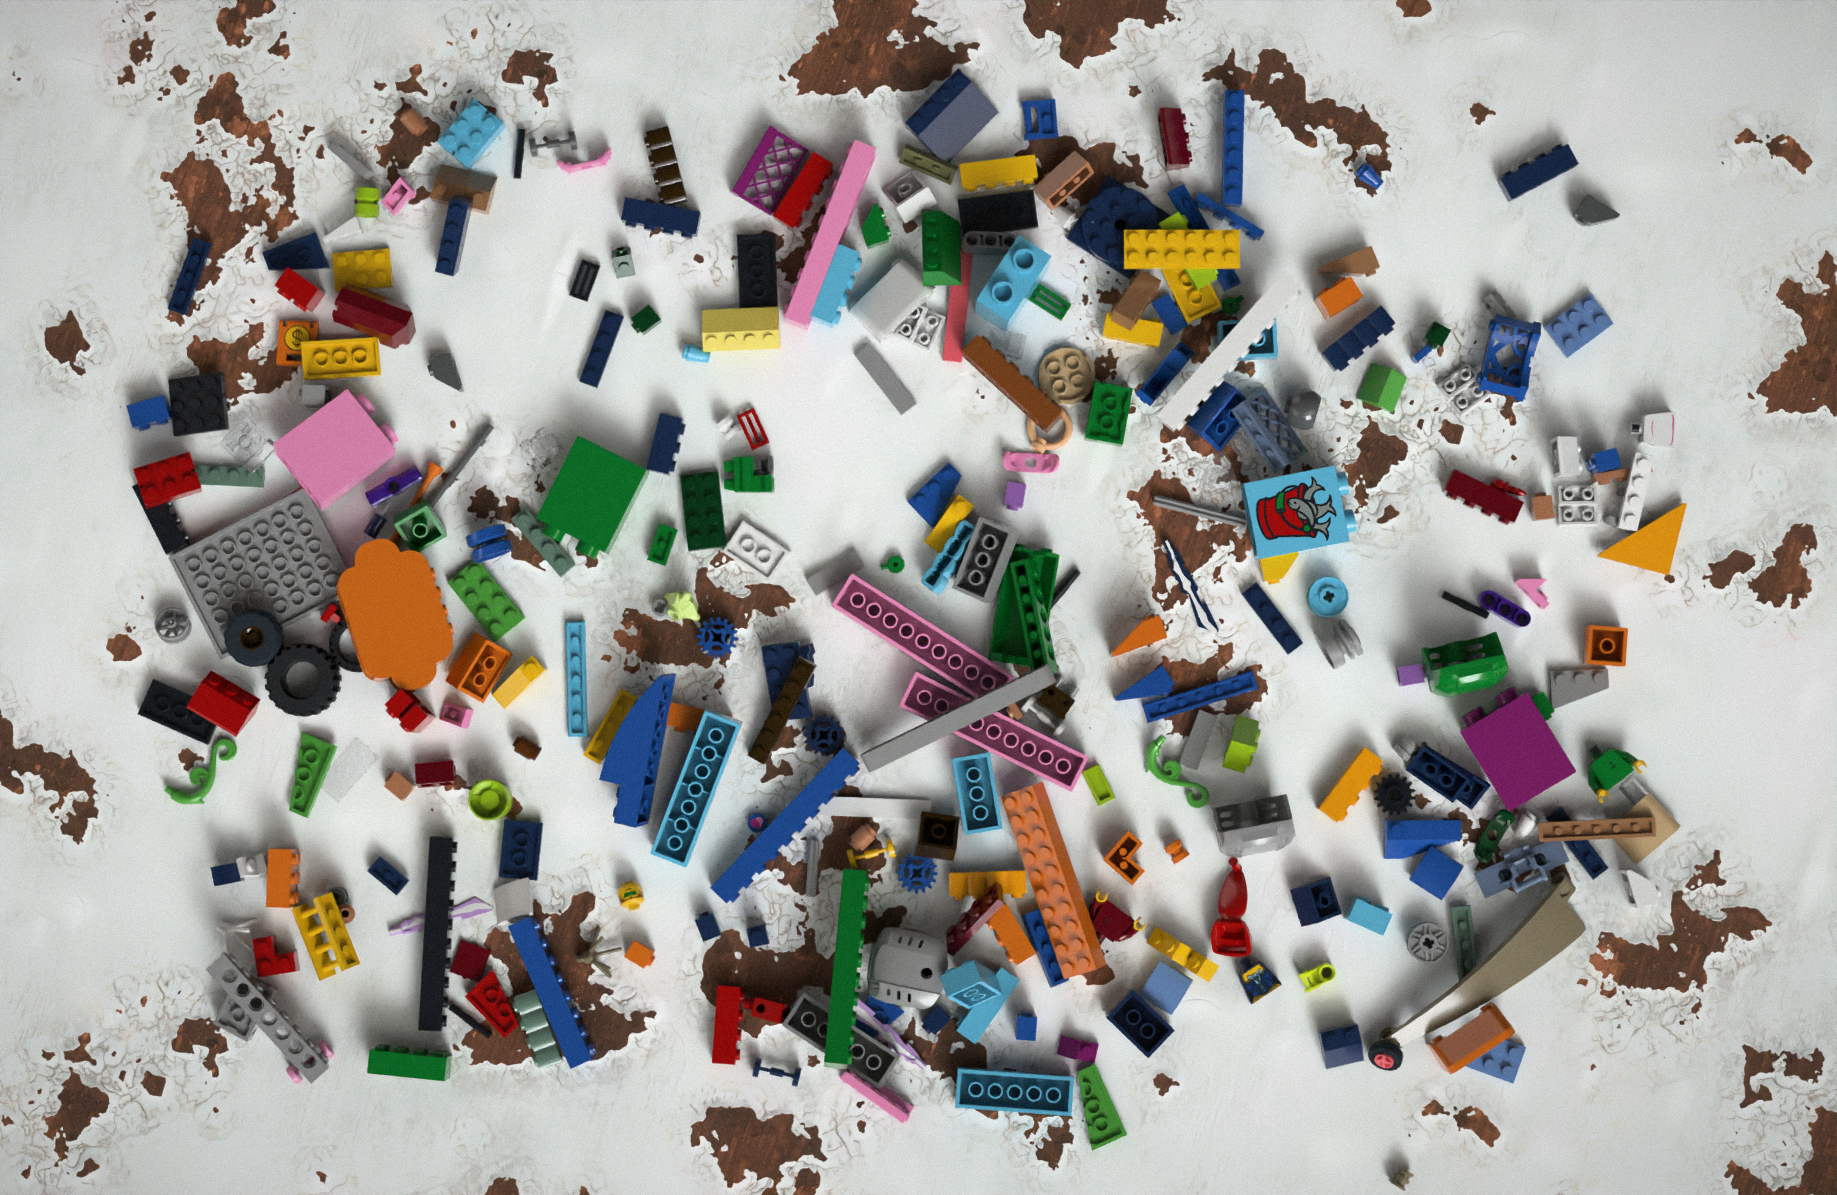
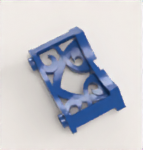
M1496 313L1495 318L1489 322L1488 330H1490L1483 356L1481 372H1478L1476 377V383H1479L1478 391H1483L1484 389L1516 397L1515 400L1523 402L1529 388L1530 359L1534 357L1541 336V323L1536 321L1530 323L1500 316L1499 313ZM1500 325L1513 327L1512 336L1509 337L1508 329H1505L1504 335H1500ZM1518 328L1530 331L1517 334ZM1495 339H1496L1497 341H1499V343H1497V344L1493 347L1494 341H1495ZM1517 341H1519V342H1518V346H1519L1520 344H1523V345H1524V350H1523V351H1519V350L1517 349V345H1516V342H1517ZM1512 343L1514 354L1521 358L1522 361L1521 363L1510 365L1504 371L1495 354L1506 345ZM1489 362H1491L1493 368H1489ZM1513 368L1518 370L1517 376L1513 373H1511V376H1509V373ZM1490 373L1494 375L1493 381L1501 377V383L1488 381V375Z

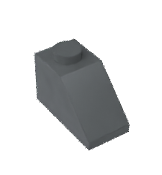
M1587 194L1572 217L1581 226L1587 225L1589 227L1615 221L1620 214Z
M448 353L429 359L430 365H427L430 376H434L436 380L459 392H464L453 354Z

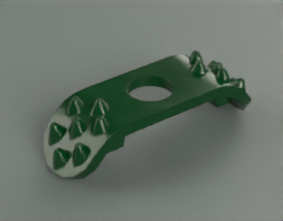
M1501 809L1490 819L1474 847L1475 856L1482 862L1488 863L1491 860L1492 854L1503 835L1514 822L1515 816L1512 812ZM1490 830H1496L1497 838L1493 841H1490L1487 837Z

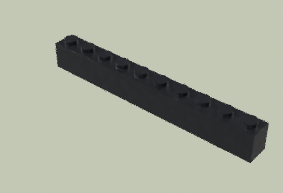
M430 836L418 1024V1030L441 1032L443 1027H447V1015H444V1009L448 1008L449 997L445 996V992L450 984V977H446L447 969H450L451 957H448V950L452 948V938H449V930L453 929V919H450V911H454V899H451V892H455V880H452L453 872H456L457 861H453L454 853H457L458 842L455 841V837Z

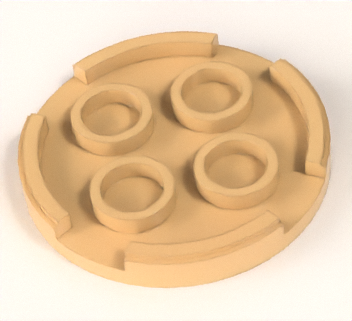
M1060 347L1052 350L1043 358L1038 369L1039 386L1048 394L1047 397L1050 400H1055L1059 404L1067 405L1081 401L1090 393L1095 381V370L1090 358L1073 347Z

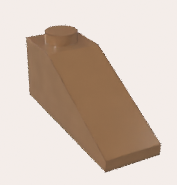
M1372 246L1318 267L1317 273L1358 277L1366 275L1367 278L1377 274L1376 270L1380 268Z

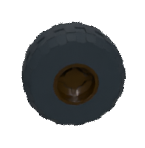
M250 609L240 612L230 620L225 630V646L228 653L235 661L245 666L259 667L273 661V657L276 654L278 655L281 652L280 649L283 648V628L273 615L264 610Z

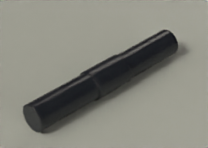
M518 129L514 179H521L525 129Z
M1076 568L1055 591L1051 609L1081 574Z
M1446 591L1441 596V598L1484 619H1487L1490 612Z
M454 1003L448 1008L487 1039L493 1034Z

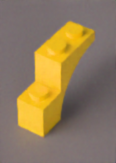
M1157 926L1146 942L1207 982L1211 981L1219 968L1217 964Z

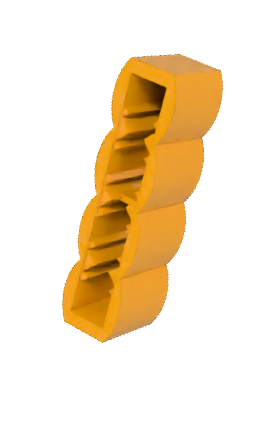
M1026 870L948 873L949 896H953V900H964L965 896H972V899H980L984 895L985 889L990 885L992 886L996 881L1002 885L1003 894H1011V898H1022V894H1027Z

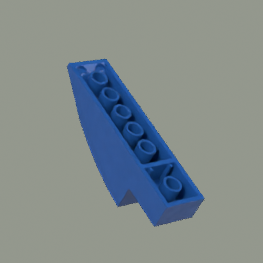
M675 673L659 675L630 709L610 745L599 780L620 785L616 793L618 801L617 806L613 810V823L633 828L649 823L676 678Z

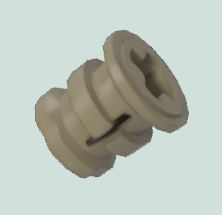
M1399 1165V1171L1395 1172V1177L1389 1179V1181L1405 1191L1404 1186L1409 1184V1179L1414 1174Z

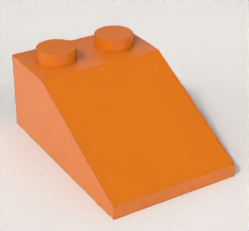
M1155 614L1143 617V621L1112 651L1110 657L1112 658L1167 638L1160 615L1155 617Z

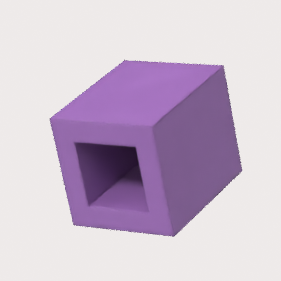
M1007 482L1003 505L1007 506L1006 509L1018 511V508L1022 509L1026 484Z
M1421 663L1396 668L1399 687L1424 683V678H1427L1425 667H1422Z

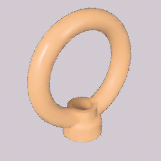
M1061 408L1065 432L1055 442H1046L1038 437L1035 432V423L1029 418L1027 432L1032 441L1030 447L1034 451L1043 454L1045 450L1058 449L1069 441L1073 432V424L1069 414Z

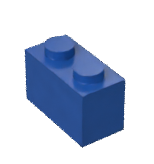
M164 395L126 406L132 428L139 429V431L148 430L154 424H157V426L166 425L169 423L168 420L172 419L168 398Z
M1616 448L1594 453L1588 456L1587 461H1585L1586 469L1588 472H1591V475L1621 467Z
M1022 1010L1021 1014H1017L1015 1038L1016 1040L1036 1041L1037 1016L1033 1015V1011Z

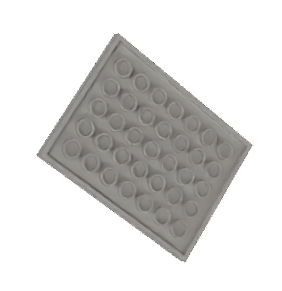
M304 489L168 557L221 660L230 656L225 646V630L230 620L237 614L250 609L264 610L273 615L282 628H285L338 601L337 584L341 574L348 569L314 501Z

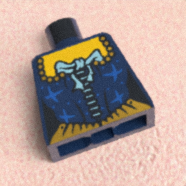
M1247 955L1238 961L1244 971L1237 976L1251 1005L1282 985L1278 978L1260 960L1253 964Z

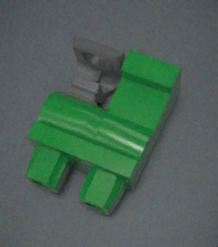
M770 455L764 461L756 460L755 457H734V460L724 461V472H734V479H724V489L734 491L735 493H775L773 475H755L756 470L774 474V457Z

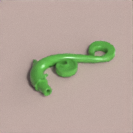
M1161 734L1156 740H1152L1146 751L1145 772L1147 773L1150 770L1156 778L1170 785L1199 789L1202 797L1200 799L1193 798L1192 790H1189L1187 802L1194 808L1204 807L1209 801V792L1206 787L1196 782L1178 779L1182 772V767L1176 760H1168L1164 766V771L1171 770L1172 774L1164 773L1157 765L1156 756L1160 757L1159 750L1162 748L1161 745L1165 742L1166 738Z
M228 738L218 740L211 751L209 770L196 768L190 773V782L194 785H201L200 778H205L204 785L197 792L187 794L188 790H175L170 785L164 791L171 796L172 800L180 804H205L202 799L210 792L215 780L217 750L223 745L226 746L228 753L225 756L220 755L219 759L229 761L237 754L236 744Z

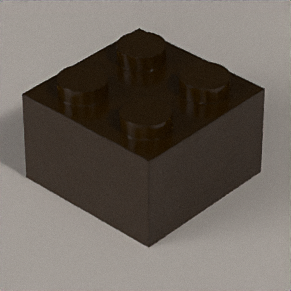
M922 811L919 820L915 856L954 861L960 817Z

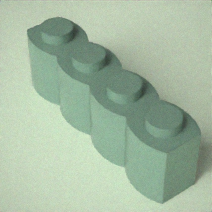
M534 989L515 996V1001L512 1004L515 1012L520 1013L521 1019L519 1023L522 1031L526 1030L528 1038H526L529 1049L532 1048L535 1056H532L535 1066H539L540 1070L563 1062L564 1059L555 1034L536 990Z

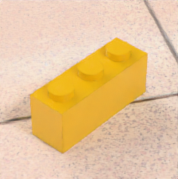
M1112 312L1106 314L1102 338L1158 349L1163 324L1159 323L1160 320L1149 318L1147 321L1142 320L1140 317L1130 331L1111 321Z

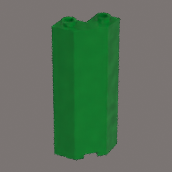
M1016 543L999 586L988 660L1030 667L1010 563L1026 558L1036 561L1049 623L1060 555L1052 553V549L1041 548V551L1025 549L1026 545Z

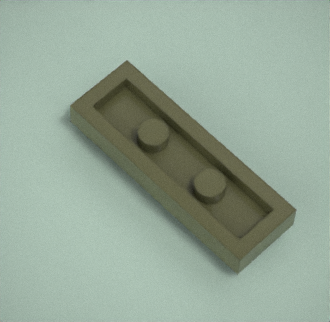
M908 144L905 145L899 163L949 185L952 184L958 166Z

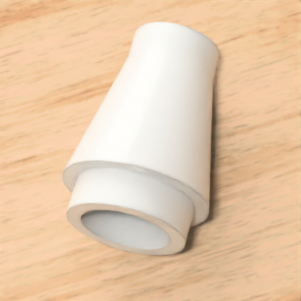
M1058 205L1054 210L1050 209V212L1064 229H1072L1079 220L1076 217V213L1061 205Z
M1527 810L1525 814H1522L1513 834L1523 840L1537 826V822L1540 819Z

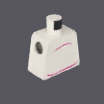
M1676 412L1641 416V423H1630V434L1640 435L1641 444L1671 450L1674 448Z

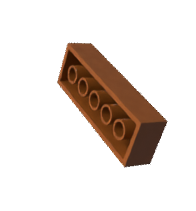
M977 334L962 350L963 358L1047 434L1062 418V407L1055 400L1051 402L1047 397L1048 394L1041 387L1037 389L1033 384L1034 381L1028 375H1021L1019 367L1012 361L1008 363L1005 355L998 348L994 350L990 345L991 342L985 336L980 337Z

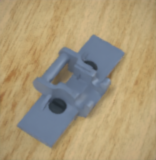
M1561 841L1544 842L1532 848H1529L1528 843H1525L1516 849L1502 853V861L1474 873L1484 898L1510 887L1513 888L1517 895L1521 890L1539 882L1548 881L1546 871L1570 860ZM1537 869L1538 875L1516 884L1515 878L1520 874Z

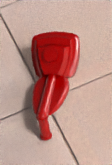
M1231 857L1228 863L1232 866L1233 870L1226 877L1219 894L1218 912L1222 918L1217 919L1213 925L1211 945L1213 952L1216 954L1240 957L1250 955L1252 952L1251 934L1246 922L1241 919L1246 912L1248 894L1242 866L1238 863L1236 857Z

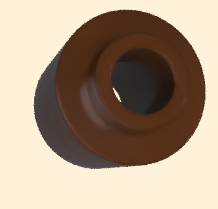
M524 734L522 737L517 736L512 745L515 747L513 751L533 761L536 760L542 750L539 743Z

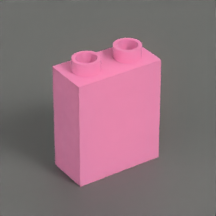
M346 389L273 443L274 453L321 511L325 510L395 457V447L393 445L399 439L386 422L378 427L369 415L375 409L363 393L354 397Z

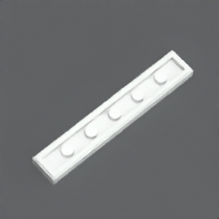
M833 796L826 805L822 803L818 807L820 812L817 815L920 819L922 811L931 812L932 800Z

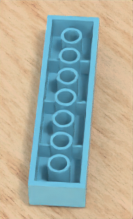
M706 708L650 854L685 868L687 867L739 734L742 721Z

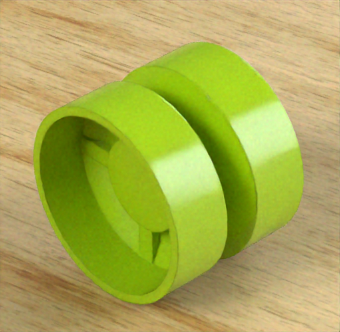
M483 780L473 786L468 797V804L472 813L483 820H497L504 817L510 811L513 803L511 790L505 783L499 780Z

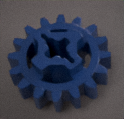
M824 714L823 719H820L817 715V721L814 722L810 719L809 721L812 725L805 726L808 733H803V735L808 736V739L804 743H810L808 749L814 748V754L821 751L822 756H824L825 752L828 751L832 755V749L838 751L837 745H843L840 738H844L845 735L840 734V731L844 730V727L839 728L840 721L834 723L833 716L827 719L826 714ZM827 722L831 725L826 728L821 727L819 723ZM814 729L816 731V738L812 741L811 732ZM831 729L827 735L829 737L828 740L822 739L817 742L821 736L820 731L826 732ZM836 730L837 739L834 742V740L832 739V733ZM820 743H827L830 747L820 748L817 746Z

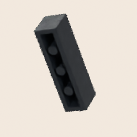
M138 483L132 486L165 554L171 556L191 546L188 532L183 530L180 525L182 520L177 512L174 513L172 506H174L173 502H167L146 509Z

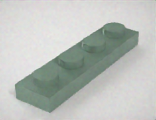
M194 465L200 485L264 488L265 468Z
M526 507L511 519L560 577H563L575 566L574 562L554 539L540 533L543 526Z
M1471 905L1450 907L1459 981L1477 966Z

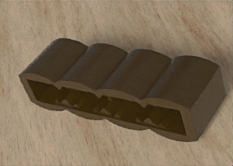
M668 126L646 131L647 137L643 138L646 149L650 148L651 155L648 158L651 167L655 166L656 173L653 174L655 184L660 185L661 192H658L660 203L672 206L688 202Z

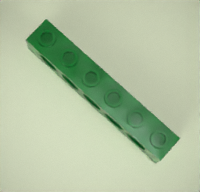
M1028 558L1012 562L1010 567L1031 671L1044 664H1048L1053 674L1058 673L1037 563L1035 560Z

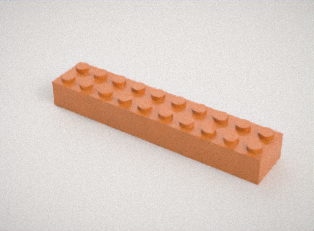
M1040 782L1000 796L1064 979L1097 970L1107 965L1044 783Z

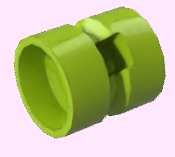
M369 187L355 188V200L358 203L354 206V215L363 218L379 217L380 206L377 202L380 201V189Z

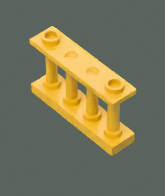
M332 892L314 898L313 902L315 905L312 907L305 903L291 909L319 981L335 975L334 968L340 967L341 971L360 964ZM317 912L322 922L319 925H316L313 914ZM322 931L326 932L329 939L326 943L323 942L320 935ZM333 949L336 960H330L327 950Z

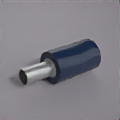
M385 503L379 514L374 513L363 532L376 539L387 522L385 516L391 506Z

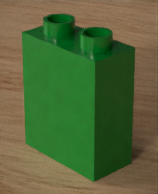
M577 436L536 519L545 523L540 533L560 543L564 535L567 534L579 540L575 547L576 551L594 560L599 551L609 555L649 472Z

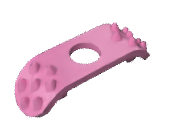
M608 147L604 154L598 156L597 160L571 165V162L563 163L559 159L556 162L561 170L567 171L570 174L602 165L606 166L608 159H611L610 155H612L611 148Z
M1006 451L1003 454V465L1005 469L1013 472L1053 473L1058 469L1059 456L1054 453L1032 454ZM1026 459H1035L1036 466L1028 468L1025 465Z

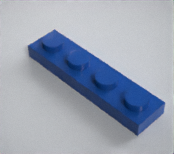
M1199 192L1194 202L1197 203L1196 206L1203 211L1209 210L1213 213V217L1220 221L1224 219L1229 222V226L1234 230L1240 229L1246 233L1245 236L1253 241L1256 239L1260 240L1263 236L1264 230Z
M1040 909L1022 915L1050 988L1068 981L1069 978L1064 979Z

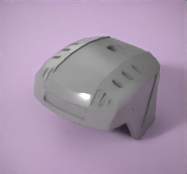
M1287 794L1211 808L1219 850L1226 856L1242 858L1254 854L1278 851L1290 844L1296 836ZM1263 804H1276L1272 809L1262 810L1261 808ZM1232 811V816L1225 818L1220 817V813ZM1267 813L1278 814L1277 817L1272 819L1263 818V815ZM1259 819L1260 825L1241 828V822ZM1233 820L1235 822L1230 827H1222L1221 825L1226 821Z
M901 927L884 928L874 943L869 959L867 983L870 995L885 1003L917 1009L931 1007L943 989L940 975L945 974V971L948 969V954L944 941L937 936L917 929ZM899 937H902L903 939H902L901 943L899 944V943H898V939H899ZM913 937V941H912L911 945L909 946V945H908V942H909L910 938ZM924 940L922 947L919 948L920 941ZM930 968L932 974L925 976V972H922V969ZM887 989H890L889 996L887 995ZM898 991H900V999H897ZM908 993L911 994V1001H908Z

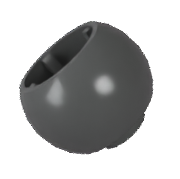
M1311 389L1295 390L1294 396H1288L1284 408V413L1288 414L1286 421L1292 427L1299 430L1312 429L1321 402V396Z

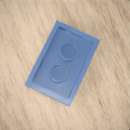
M1590 293L1544 327V329L1564 356L1568 358L1614 323Z
M1504 1040L1466 1065V1067L1514 1084L1526 1047Z

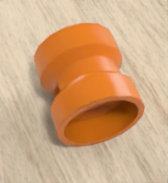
M1180 838L1163 848L1166 853L1172 856L1171 861L1173 864L1180 862L1190 855L1188 850L1183 848Z

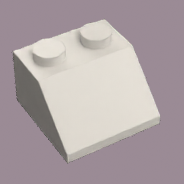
M914 169L882 189V192L905 224L921 214L922 211L930 209L937 203L929 187Z
M1558 436L1550 440L1553 477L1579 476L1580 472H1582V461L1578 457V453L1581 452L1580 441H1577V437Z
M1619 869L1630 907L1640 908L1660 902L1661 892L1658 885L1655 886L1654 882L1629 869Z

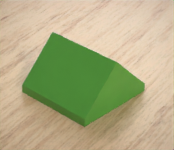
M1371 363L1357 399L1393 413L1407 377L1392 368Z

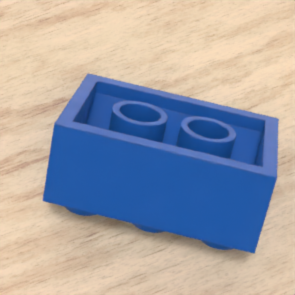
M1223 381L1218 388L1216 387L1212 395L1203 403L1187 425L1200 438L1220 452L1241 426L1231 410L1246 400V398L1236 387Z

